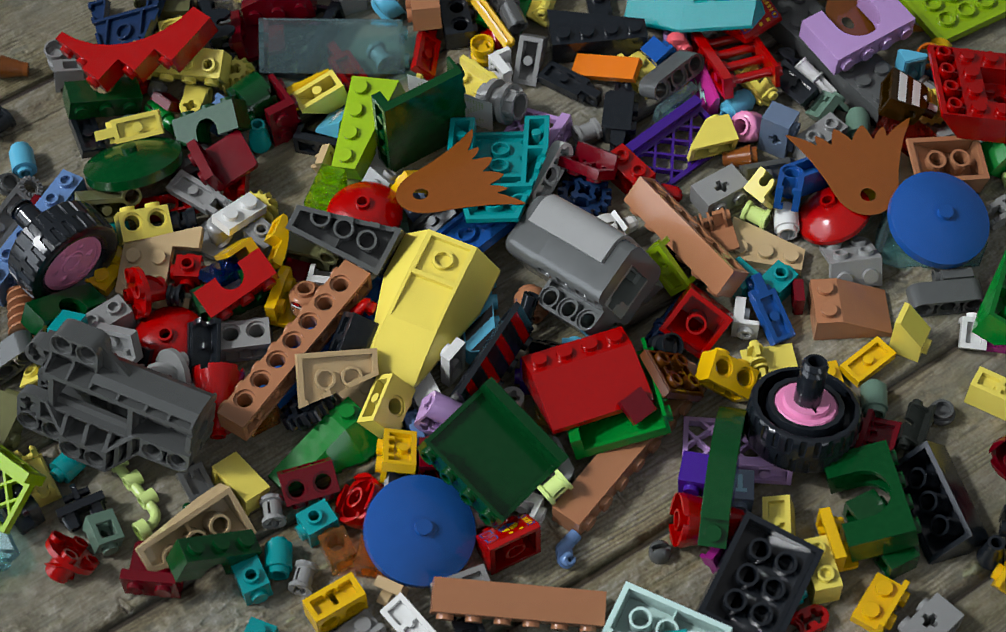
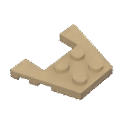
M198 226L124 243L115 288L117 295L119 294L123 297V290L127 289L124 275L125 268L139 266L145 275L162 276L168 286L170 267L173 264L175 250L201 252L204 228ZM185 298L182 307L191 310V299ZM166 299L154 302L152 309L156 310L167 307Z

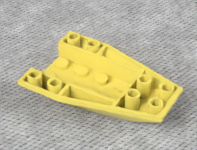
M430 229L404 235L384 273L374 322L378 323L379 326L370 348H377L379 375L394 373L415 389L441 360L440 353L444 346L448 343L451 344L457 337L460 338L481 314L501 270L478 247Z

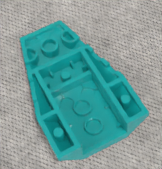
M550 115L525 116L524 131L477 132L475 117L450 118L447 151L473 129V138L468 150L479 147L478 153L473 159L492 157L491 163L484 171L504 174L503 177L490 185L507 187V190L498 193L527 203L548 154ZM526 204L485 205L462 209L466 223L519 222Z

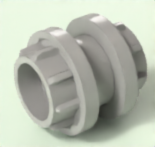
M493 78L487 83H483L477 90L475 97L492 103L493 121L497 120L500 124L511 125L515 120H521L527 110V95L517 83H505L501 79Z

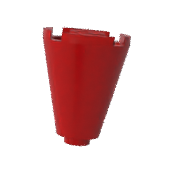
M227 362L208 363V368L200 369V365H196L192 368L191 372L194 386L210 393H217L215 418L213 419L214 427L210 438L216 440L225 439L226 435L231 432L220 426L217 415L218 408L224 400H228L233 394L236 385L241 380H244L245 369L238 370L237 364Z
M676 492L674 494L669 515H674L673 524H669L670 541L673 547L685 548L698 544L702 497L689 493L685 494L684 492ZM731 508L728 540L731 539L744 514L742 509Z

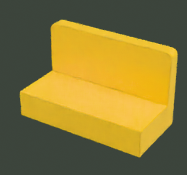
M252 237L240 239L215 255L214 258L218 261L235 254L240 261L256 250L258 246Z

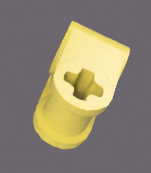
M186 84L182 100L179 104L181 113L186 111L196 112L200 110V106L212 103V87Z

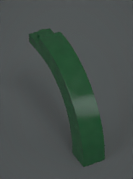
M720 406L718 409L708 458L697 545L727 549L736 473L742 440L745 435L746 409Z

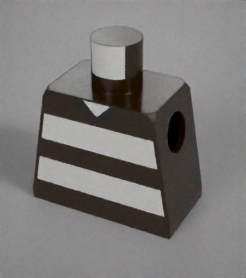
M895 67L891 69L881 82L878 114L899 122L910 118L909 125H914L921 116L932 119L937 112L938 106L927 101L928 88L926 85Z

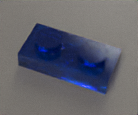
M229 257L200 269L198 279L208 283L216 278L219 284L224 287L239 279L238 271L241 268L237 263L238 260Z

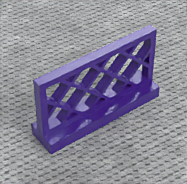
M696 94L625 145L639 158L642 156L653 157L652 166L648 167L655 173L669 174V181L666 184L675 186L714 157L711 156L688 162L687 155L674 154V145L688 146L689 152L693 143L692 132H699L701 128L693 126V119L700 116L705 121V119L711 116L701 106L702 100ZM678 130L689 131L688 140L675 139V132ZM660 143L671 144L670 153L657 152V145ZM656 158L670 159V168L656 167ZM674 160L687 161V168L685 170L673 169Z

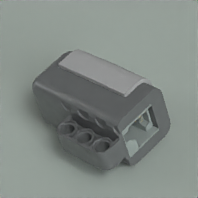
M555 194L537 196L512 229L505 242L507 251L530 272L547 281L539 294V304L552 316L586 337L610 330L614 323L626 325L651 292L661 274L660 266L632 237Z

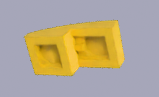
M284 213L273 220L264 240L265 243L272 246L267 260L275 270L283 264L289 241V231L285 228L288 223V216Z

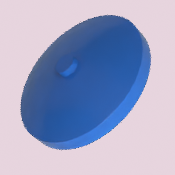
M935 171L914 174L899 185L888 204L887 219L894 240L908 256L926 266L938 269H952L963 266L973 260L987 242L990 222L982 199L967 183L953 175Z
M428 475L404 476L387 484L373 498L366 511L363 523L365 548L376 568L390 580L412 588H429L435 576L448 577L461 571L471 557L476 540L475 519L470 506L461 500L459 492L452 485H448L443 480Z

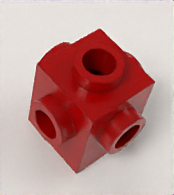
M176 255L175 264H171L170 279L174 280L175 286L184 284L185 293H190L189 290L204 285L205 281H208L209 268L204 265L202 255Z

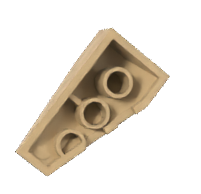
M218 483L192 501L137 546L135 550L148 571H159L169 568L166 558L177 539L252 529L254 534L257 531L230 486Z

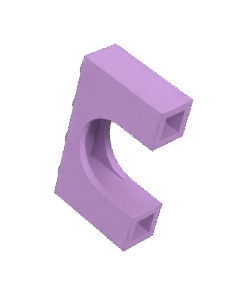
M858 0L856 6L875 26L876 30L863 36L844 33L835 26L823 11H820L802 20L799 37L832 74L836 75L842 71H848L853 65L862 60L870 59L873 54L881 50H887L897 41L907 39L913 32L916 18L899 0Z

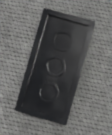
M197 0L199 10L209 16L218 29L217 33L209 40L211 49L229 50L228 39L232 38L231 36L235 33V26L227 24L219 26L217 24L227 20L231 16V12L224 8L213 9L215 8L214 0ZM230 53V55L232 56V60H234L237 54Z

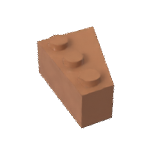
M405 0L408 23L412 22L413 31L442 29L439 0Z

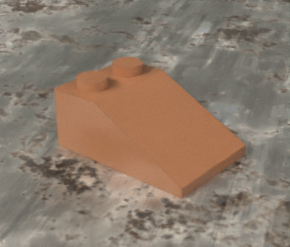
M956 136L906 139L914 174L928 171L947 173L967 183L976 193H980L990 179L981 143L978 140L961 139Z
M838 278L810 279L807 301L814 340L892 336L893 332L885 290Z

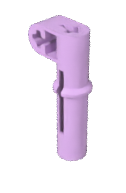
M434 390L422 399L414 427L423 433L432 434L463 403Z

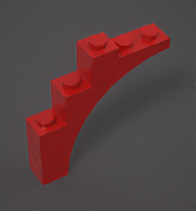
M193 6L179 20L164 30L147 38L129 43L113 45L92 44L75 39L64 32H61L55 39L61 45L59 50L67 58L71 59L74 57L77 59L76 62L87 75L86 81L93 88L98 89L100 87L108 92L124 74L132 80L136 77L144 83L160 64L168 70L173 68L180 73L217 33L218 29L209 16Z

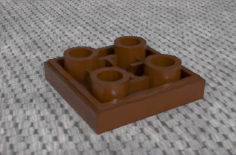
M645 349L639 355L663 398L699 402L704 397L699 387L700 381L691 373L687 366L688 361L682 354Z

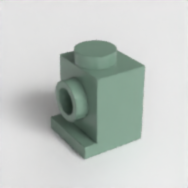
M107 509L86 516L82 530L83 533H86L94 554L103 552L104 556H109L116 553L122 545L125 536L113 509Z

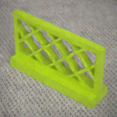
M0 444V470H2L4 481L0 483V489H5L6 501L0 503V509L7 507L8 512L4 524L0 521V531L4 534H9L34 487H42L46 476ZM19 483L23 486V489L19 496L13 499L12 485Z

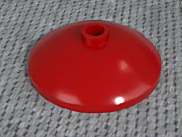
M364 181L348 185L333 196L327 207V212L380 223L390 227L399 228L403 219V207L397 202L396 193L388 186L377 182Z
M828 186L812 194L801 205L798 211L799 233L810 243L834 245L857 235L866 226L871 215L858 214L846 208ZM862 190L860 193L861 198L870 201L867 194Z
M167 306L152 311L147 318H142L134 330L138 332L141 346L154 349L151 364L155 363L158 353L163 349L174 348L179 352L186 353L187 323L200 318L196 313L184 307ZM170 333L167 338H162L163 334Z

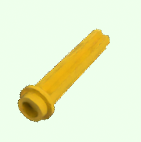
M467 0V2L472 3L503 48L515 45L514 37L487 0Z

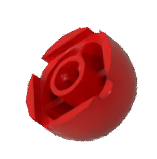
M365 472L355 475L353 478L356 481L351 486L345 484L337 497L335 512L339 514L338 520L358 530H363L366 511L373 498L384 487V484L380 483L379 479Z

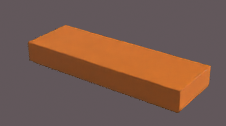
M577 53L572 71L590 80L636 83L643 61L639 57Z

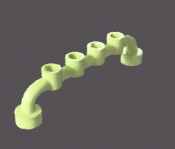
M127 460L111 470L117 473L125 488L135 495L140 506L150 514L147 522L141 518L131 525L137 538L140 541H145L153 534L152 531L159 525L161 520V512L156 505L160 500L153 488H149L146 491L142 488L141 484L144 483L142 475L137 469L129 472L126 468L129 465Z

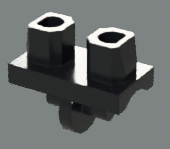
M75 484L69 485L72 493L62 497L64 503L68 505L56 509L55 512L60 523L63 522L70 533L82 529L83 523L79 517L80 514L87 511L94 514L107 510L105 505L107 501L102 490L91 494L88 486L77 490Z

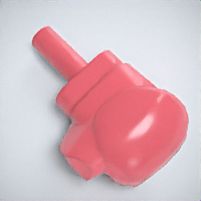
M671 32L668 34L666 41L672 44L677 51L680 49L693 51V47L689 44L683 33Z

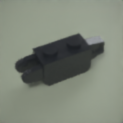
M616 82L614 90H609L605 93L601 124L603 137L601 140L604 143L610 144L609 152L622 143L626 145L630 142L631 136H636L637 121L632 120L633 116L638 117L639 102H634L635 92H632L631 83Z

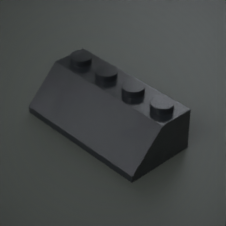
M926 440L898 460L899 465L895 467L897 472H903L906 482V488H903L904 494L910 493L914 510L910 512L912 517L918 516L922 533L917 534L918 541L928 564L933 565L967 555L988 541L987 531L945 445Z

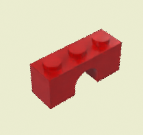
M257 248L237 262L244 273L243 282L239 287L235 289L223 288L217 279L214 278L194 292V295L211 319L219 318L221 322L225 321L233 315L232 310L239 305L242 307L248 305L255 299V294L261 290L264 292L268 291L277 284L276 280L280 277L260 248Z

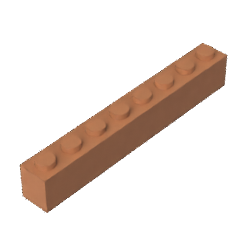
M687 359V366L695 376L698 366ZM700 385L699 387L704 394L707 388ZM668 399V401L663 402L664 406L670 405L674 421L669 422L671 431L675 429L678 418L681 415H687L690 411L693 401ZM664 435L597 454L572 483L574 488L566 490L552 506V520L568 531L571 529L577 531L580 536L584 531H590L596 522L597 515L601 511L605 512L610 507L613 501L612 497L617 491L622 492L626 488L629 477L633 472L638 473L641 470L648 454H653L657 451Z

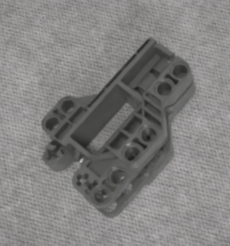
M66 319L57 331L50 329L48 332H43V329H41L25 347V355L31 362L41 367L38 370V386L27 384L17 396V420L23 427L58 441L59 449L65 456L103 472H107L137 455L175 471L185 472L213 432L217 393H210L195 387V384L185 383L173 378L172 375L162 374L145 367L144 364H137L117 356V353L111 351V338L105 331L76 319ZM27 413L33 416L35 420L31 419Z

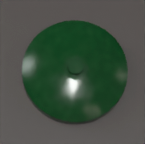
M146 137L116 144L99 152L86 163L83 173L88 186L95 190L106 192L132 190L150 185L172 174L182 164L184 155L181 145L174 139Z

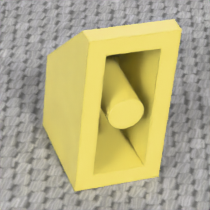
M332 69L292 93L298 102L301 112L307 114H330L344 106L347 100V92L344 85Z
M715 114L705 119L691 144L687 155L688 162L719 155L722 152L736 148L739 137L729 114Z
M904 303L898 315L889 346L897 355L918 363L921 354L927 355L932 340L928 339L931 328L909 303Z

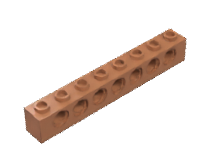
M344 260L339 267L337 266L332 270L330 278L326 283L317 288L314 297L308 304L306 303L301 307L299 315L295 320L286 325L280 338L270 344L264 357L254 363L249 375L236 385L233 394L228 400H224L220 404L217 415L221 427L245 441L252 436L296 382L295 354L320 352L334 336L344 311L349 312L373 288L371 273L347 260ZM250 404L248 407H242L243 405Z

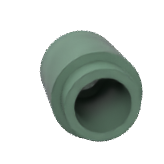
M863 107L849 109L845 116V124L848 126L847 136L852 140L856 130L861 125L871 135L870 115L867 113V110Z
M869 379L860 386V403L864 417H866L868 408L874 409L875 417L882 419L885 418L888 411L887 385L878 379Z

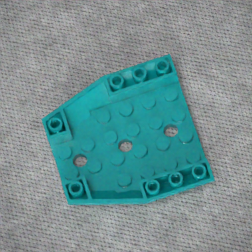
M627 0L624 17L643 18L647 27L686 33L751 29L766 13L762 0Z

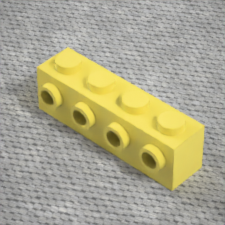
M202 48L180 73L173 68L168 70L160 64L147 80H151V76L159 77V80L166 82L181 79V82L194 85L196 81L204 82L207 86L218 87L219 84H228L232 56L225 50Z

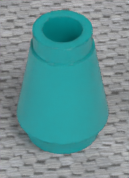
M253 119L251 121L252 129L249 130L248 145L253 152L262 154L269 150L272 145V139L265 122L262 119Z

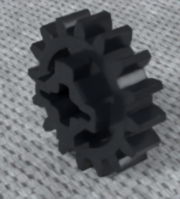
M334 394L303 408H298V395H294L289 400L290 402L287 403L288 407L281 410L282 414L279 417L287 430L294 432L299 429V431H302L320 422L324 416L329 415L330 412L328 410L335 408L334 403L337 400Z

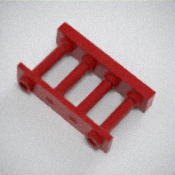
M691 32L692 52L703 55L705 65L714 85L724 100L734 98L733 88L737 84L768 77L775 88L780 87V76L783 75L780 62L774 59L758 36L747 44L743 42L744 45L717 51L713 48L742 41L730 35L708 39V37H704L702 32ZM751 53L752 57L725 63V61H721L724 59ZM757 65L761 67V69L736 75L730 73L732 71L753 67Z

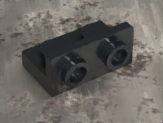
M19 483L12 485L13 499L17 498L23 489V486ZM4 488L0 490V503L6 501ZM31 494L14 524L21 535L28 533L46 521L38 503ZM7 507L2 508L8 516Z

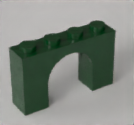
M886 440L850 449L847 453L843 454L842 458L836 462L833 461L830 463V466L825 468L824 473L831 494L857 487L871 486L883 490L890 496L889 503L878 514L842 524L852 562L919 545L917 534L922 533L918 516L912 517L910 511L914 510L911 495L910 493L904 494L903 488H906L905 478L902 471L897 472L895 466H898L899 462L895 449L889 450Z

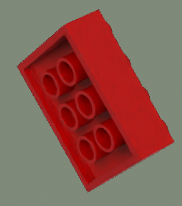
M622 326L521 357L522 379L553 435L623 413L617 403L639 387L643 388L654 403V396L634 346Z

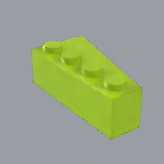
M352 76L331 165L339 178L363 180L377 148L371 95L380 91L390 101L406 93L399 80Z

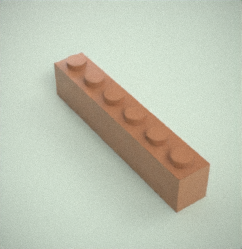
M643 176L637 179L624 198V201L630 206V212L641 218L645 222L644 226L649 231L656 233L661 238L660 240L666 236L669 237L670 241L665 246L673 250L676 254L675 258L679 262L687 265L692 270L691 274L696 279L703 281L708 286L706 289L710 294L715 297L731 298L749 273L655 179Z
M435 576L432 581L430 614L436 615V620L453 621L454 617H465V622L480 624L482 619L494 620V625L511 626L512 621L522 622V627L539 628L540 624L551 625V630L568 631V626L580 627L579 632H597V629L605 626L607 591Z

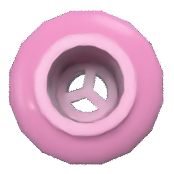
M740 111L732 117L731 120L739 137V142L755 143L759 140L761 114L755 111Z

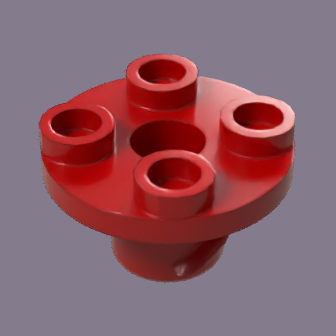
M139 266L125 268L124 275L127 289L123 290L124 301L126 304H131L135 319L147 318L151 313L153 303L166 299L167 283L162 276L145 275Z
M53 531L45 542V547L52 557L49 563H44L46 565L45 571L49 578L57 583L64 584L69 580H73L75 573L91 575L99 565V560L87 549L88 543L79 536L71 538L58 531Z

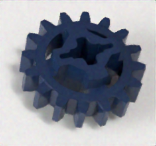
M569 175V181L563 180L562 187H558L559 197L596 217L601 212L607 213L608 206H611L612 189L608 188V181L598 184L587 181L586 176L583 175L576 178L574 175Z

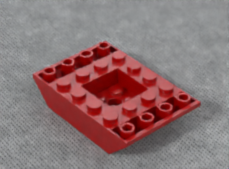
M928 44L927 51L941 117L957 138L1006 144V54Z

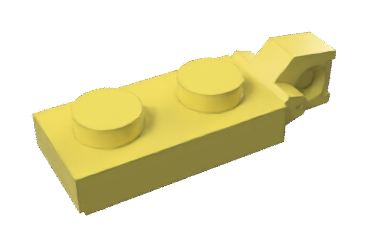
M160 109L110 120V122L105 123L106 129L95 131L94 135L96 141L109 139L110 144H120L163 134L165 129Z

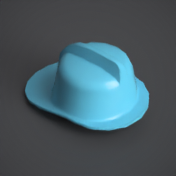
M371 0L372 8L384 22H389L403 13L407 14L406 10L397 0Z

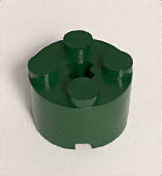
M256 71L247 74L226 89L229 96H235V99L246 101L250 122L257 118L266 122L264 109L279 102L277 96H272L269 91L271 88L269 84Z

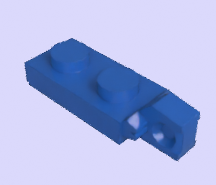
M761 273L754 274L745 279L749 290V300L770 346L796 336L776 289L771 288L769 284H765Z

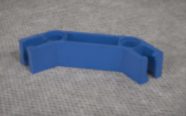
M807 157L780 168L773 208L782 209L784 203H781V200L784 197L793 199L791 211L798 212L801 197L829 186Z

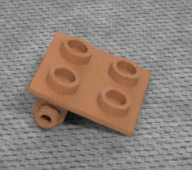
M721 208L712 211L711 217L709 212H706L707 218L702 219L701 214H698L700 220H697L696 216L693 217L727 252L740 249L729 209L724 210Z

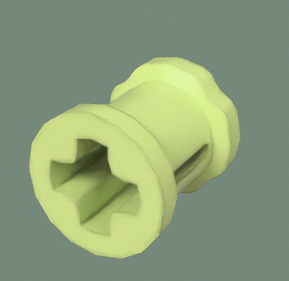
M748 200L741 212L740 219L753 223L765 230L771 220L773 210H765L754 205L753 201Z
M558 469L554 471L555 475L543 486L539 485L537 487L552 505L556 503V499L566 490L574 488Z

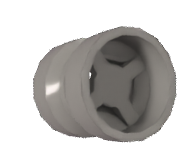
M56 39L48 41L44 46V53L49 68L52 71V60L69 59L59 50L61 45Z

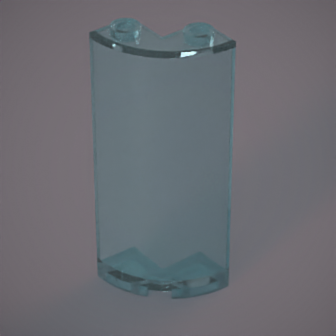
M258 18L259 73H318L326 69H332L334 73L405 74V67H409V53H405L404 40L408 39V27L403 26L402 19Z

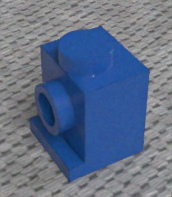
M655 36L640 48L646 58L656 67L677 51L672 44H669L666 40L661 42Z

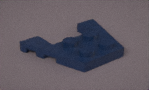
M109 0L88 2V9L92 13V24L97 32L95 34L97 44H123L151 36L166 0H146V6L112 16H110L111 2Z

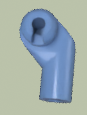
M573 529L555 546L557 563L564 569H569L576 563V557H574L572 548L581 540V536Z

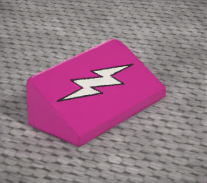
M704 64L703 70L690 81L689 91L692 97L696 94L702 100L701 106L710 115L719 112L720 95Z

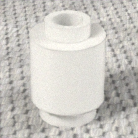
M784 201L781 202L784 203L782 209L773 208L774 232L777 236L788 241L795 239L800 230L799 213L791 211V202Z

